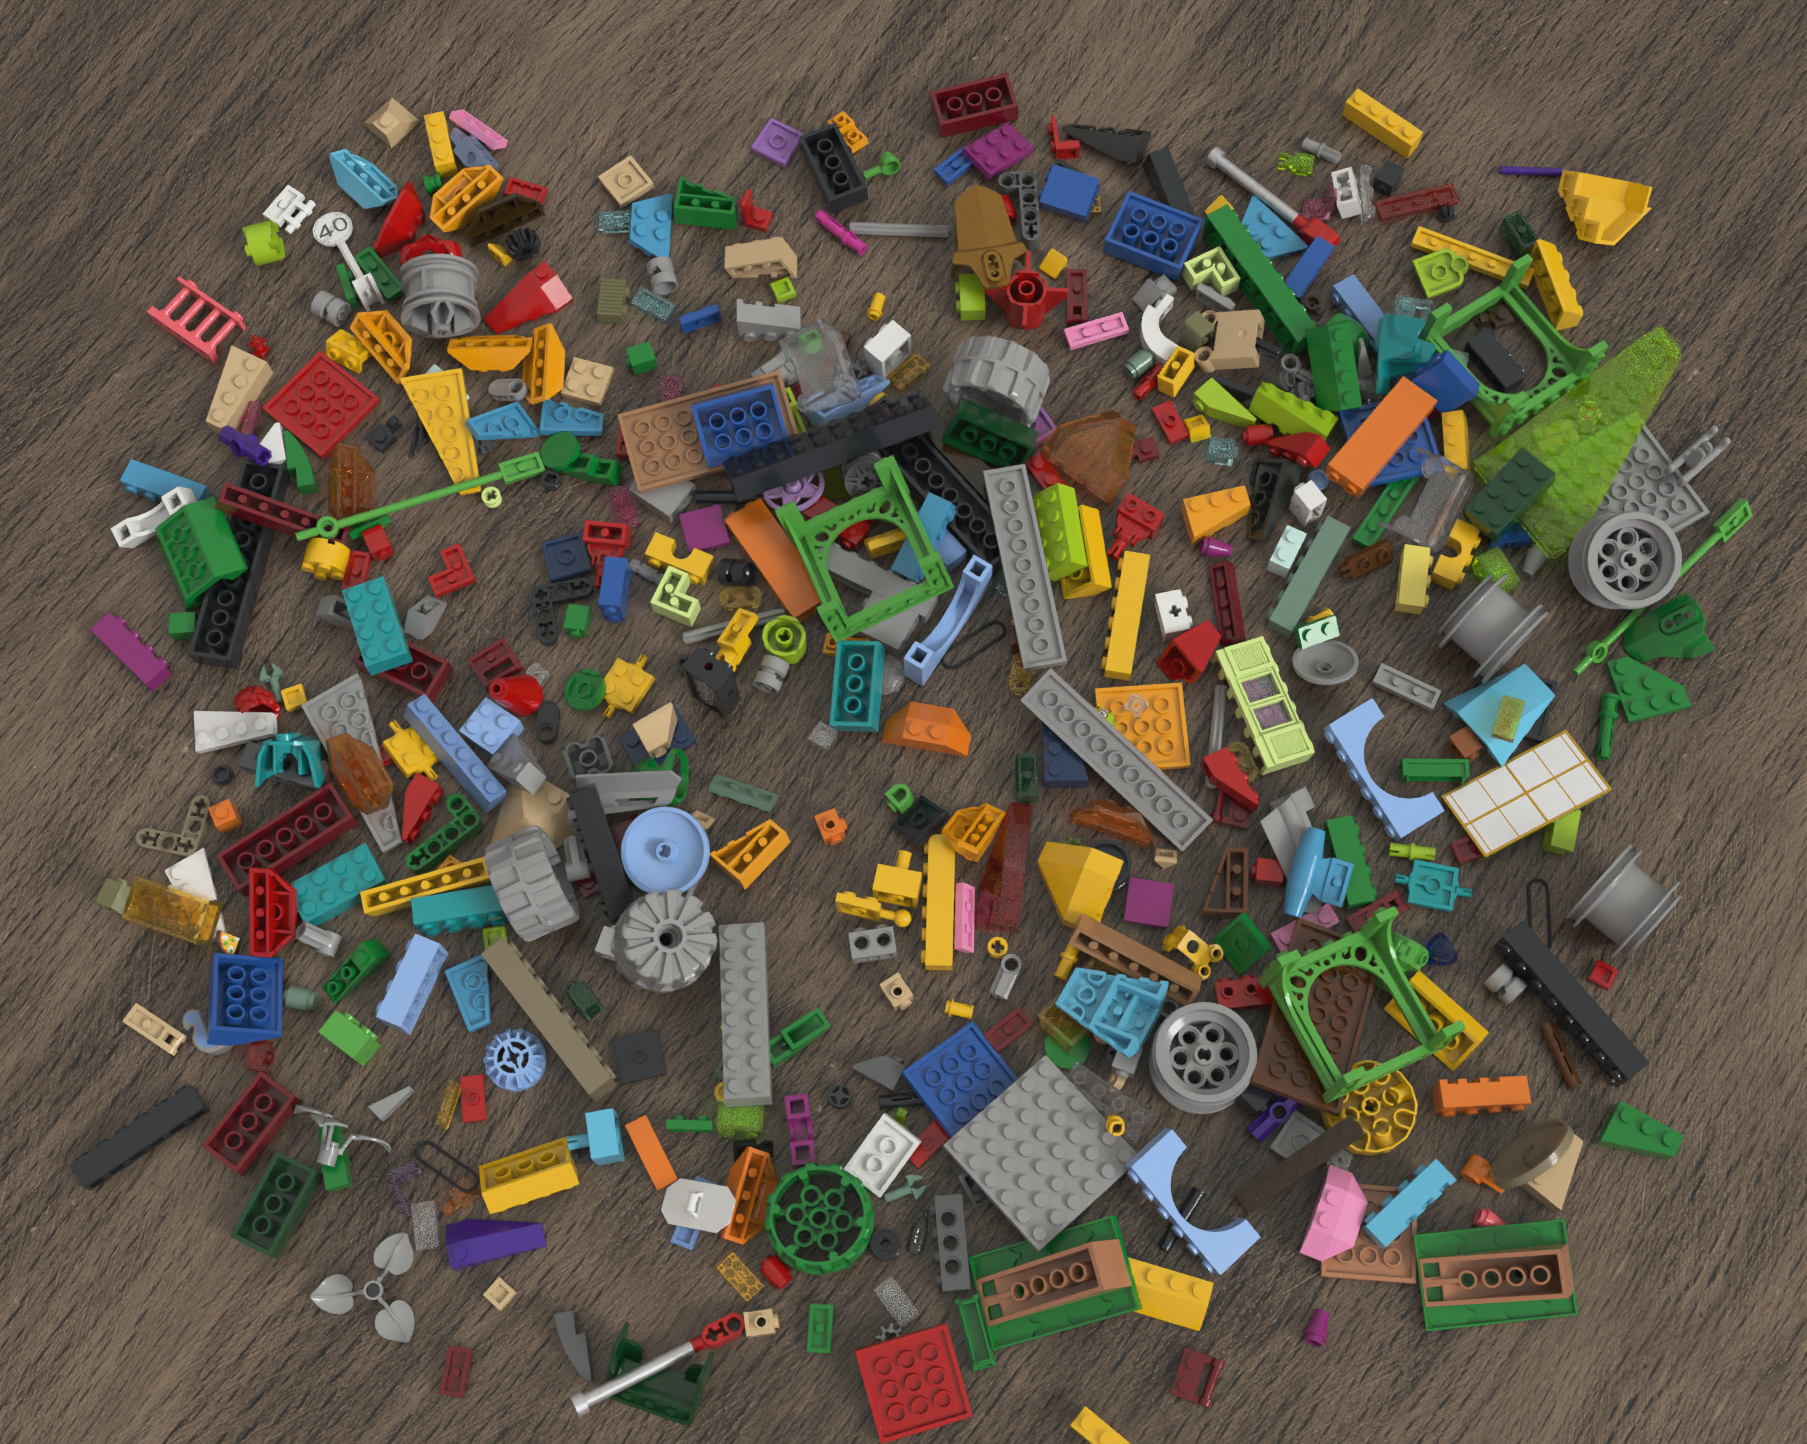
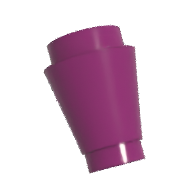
M1208 536V538L1203 537L1199 553L1204 554V557H1230L1232 545Z
M1322 1309L1315 1310L1303 1333L1306 1343L1322 1347L1323 1343L1327 1341L1329 1313Z

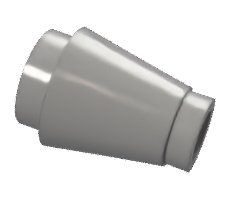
M1533 544L1531 548H1528L1521 573L1533 578L1534 574L1547 560L1548 550L1537 544Z

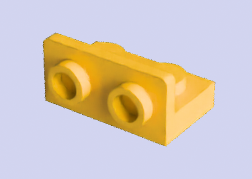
M342 329L326 340L325 355L358 374L362 372V363L372 355L356 336Z
M900 528L865 539L864 544L870 560L899 551L907 537Z

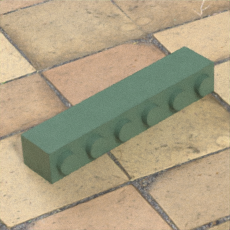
M1327 516L1324 522H1319L1315 530L1317 536L1315 539L1310 538L1305 547L1308 550L1305 557L1302 555L1299 557L1295 565L1298 568L1296 573L1291 572L1285 583L1288 585L1285 591L1281 590L1276 598V601L1279 602L1276 608L1271 607L1266 616V619L1269 620L1267 628L1290 639L1294 628L1303 616L1351 527L1330 516Z

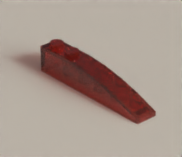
M1011 802L1009 804L979 883L974 929L1019 934L1032 805Z

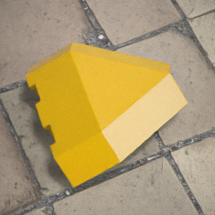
M1567 170L1562 172L1558 192L1560 197L1565 200L1567 205L1565 209L1571 222H1574L1577 228L1576 234L1580 240L1596 244L1615 245L1652 209L1647 207L1652 191L1651 186Z
M1046 841L1038 859L1037 868L1063 925L1073 929L1082 913L1098 922L1101 921L1123 866V860L1091 847Z

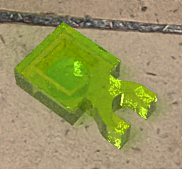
M1286 152L1280 153L1279 159L1286 162L1279 161L1278 169L1285 170L1289 168L1292 169L1291 174L1311 177L1315 155L1295 152V155L1291 156Z

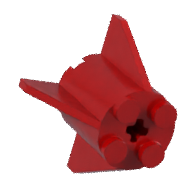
M1027 251L1026 270H1019L1015 275L1010 276V284L1007 287L985 289L987 295L1005 312L1009 326L1021 330L1039 328L1045 314L1068 296V288L1047 287L1045 279L1043 280L1038 272L1030 270L1031 251Z

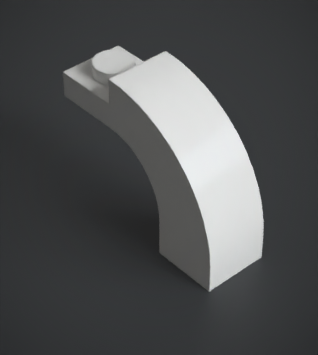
M1166 294L1163 300L1159 299L1154 307L1148 305L1142 317L1140 329L1141 345L1143 350H1148L1153 355V362L1155 364L1161 363L1166 365L1165 362H1168L1174 349L1178 346L1167 339L1159 328V324L1173 306L1174 298Z

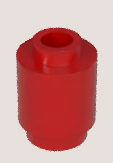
M1266 424L1245 426V430L1241 431L1242 443H1246L1247 447L1265 445V440L1273 439L1272 426H1267Z
M769 1254L760 1262L762 1267L759 1271L772 1287L776 1286L778 1290H781L793 1279L790 1275L791 1271L778 1255L772 1257Z

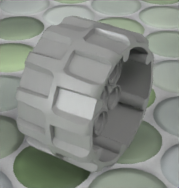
M989 335L981 337L972 336L966 340V343L962 342L957 348L943 386V395L947 397V404L954 410L963 397L1030 427L1031 423H1034L1037 419L1050 383V377L1048 376L1049 368L1035 352L1019 345V343Z
M533 825L486 847L484 858L492 886L506 917L520 938L530 942L572 924L579 919V905L572 883L568 881L566 868L553 842L543 828Z

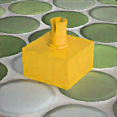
M899 850L895 867L878 864L872 888L873 898L879 902L917 909L923 883L922 872L908 870L912 853Z

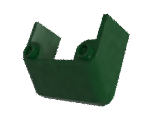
M625 1322L612 1347L606 1382L649 1361L642 1358V1347L637 1342L627 1339L629 1322ZM710 1351L704 1366L692 1364L687 1368L686 1373L668 1367L609 1398L673 1422L689 1425L694 1421L710 1377L715 1353Z

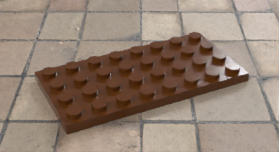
M1298 917L1288 951L1292 952L1297 949L1302 957L1305 951L1312 948L1316 951L1329 940L1334 942L1341 940L1340 937L1344 934ZM1358 947L1355 950V957L1358 961H1363L1366 957V952L1362 947ZM1349 951L1344 956L1342 954L1344 959H1349ZM1372 958V959L1370 960L1369 964H1370L1371 966H1376V965L1372 962V961L1374 960V959ZM1324 961V964L1326 966H1329V963L1327 961ZM1346 965L1336 966L1322 972L1312 983L1308 994V1011L1311 1021L1341 1075L1352 1070L1376 976L1369 971ZM1309 970L1304 974L1306 976H1311L1312 972L1311 970ZM1298 977L1290 978L1293 986L1298 988L1305 987L1302 979ZM1294 994V996L1297 995L1298 1001L1302 1000L1301 994ZM1274 998L1258 1051L1257 1064L1249 1084L1337 1117L1340 1115L1345 1095L1326 1104L1322 1097L1326 1090Z

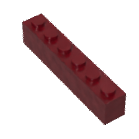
M224 482L214 508L295 538V533L317 527L318 520L322 518L319 515ZM328 526L325 527L324 530L326 532H329L332 530V528ZM350 527L340 528L338 534L334 538L328 539L327 543L334 545L336 541L344 545ZM317 535V536H314V537H311V538H322V537H320L319 535ZM311 538L304 539V541L309 542Z

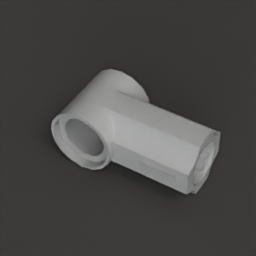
M569 836L563 840L567 860L565 868L569 882L591 878L587 864L588 858H586V853L583 852L580 840L583 839L582 836Z
M305 921L298 926L295 933V939L315 948L316 952L330 958H334L343 939L342 936L334 932L322 930Z
M1007 954L1003 957L989 994L1001 1000H1008L1017 976L1021 972V960L1017 955ZM1008 961H1015L1018 966L1015 970L1009 971L1005 968V964Z

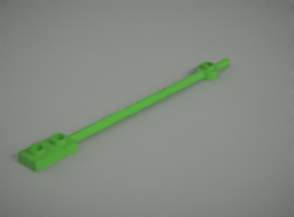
M539 452L531 453L499 463L498 468L500 471L340 520L330 516L322 517L318 520L317 527L297 532L295 535L297 541L317 535L325 539H332L338 534L340 528L503 479L504 484L508 485L543 474L545 468ZM328 526L332 528V530L329 532H326L324 530V528Z
M1740 498L1713 524L1715 532L1682 563L1678 579L1717 541L1725 543L1753 516L1748 500ZM1651 605L1634 609L1602 641L1594 640L1588 644L1586 656L1571 670L1572 673L1578 676L1592 662H1602L1607 655L1608 646Z

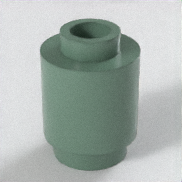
M1140 349L1125 361L1123 370L1129 378H1139L1154 365V357L1148 350Z
M291 985L289 989L284 991L283 1002H285L288 1008L309 1011L315 1010L317 1007L319 993L314 992L313 989Z

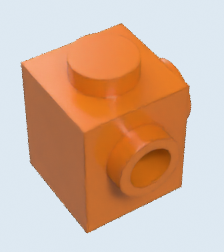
M835 808L814 816L825 845H836L843 841L842 839L845 838L844 830L847 829V825L843 817H838Z

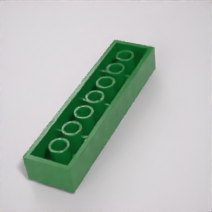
M1226 204L1206 215L1203 238L1211 249L1219 246L1222 248L1240 277L1239 288L1254 309L1260 310L1266 326L1287 354H1294L1298 358L1308 353L1305 329L1318 327L1317 323L1307 315L1304 305L1299 304L1295 298L1294 291L1286 286L1283 276L1273 268L1270 258L1268 256L1265 257L1259 243L1252 239L1248 228L1239 221L1236 211L1231 210L1229 205Z

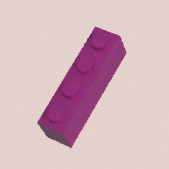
M108 612L90 630L153 692L172 674L167 669L169 664L161 656L156 658L153 655L156 651L147 642L143 645L139 641L141 636L133 628L130 631L126 629L127 623L119 615L114 617Z

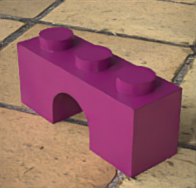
M808 1094L784 1096L790 1133L792 1166L794 1169H799L805 1166V1162L809 1161L817 1164Z

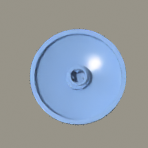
M657 807L639 815L626 830L621 846V859L626 874L638 888L647 893L655 890L667 892L669 889L682 890L683 893L689 890L704 875L710 858L709 839L701 823L688 812L673 807Z

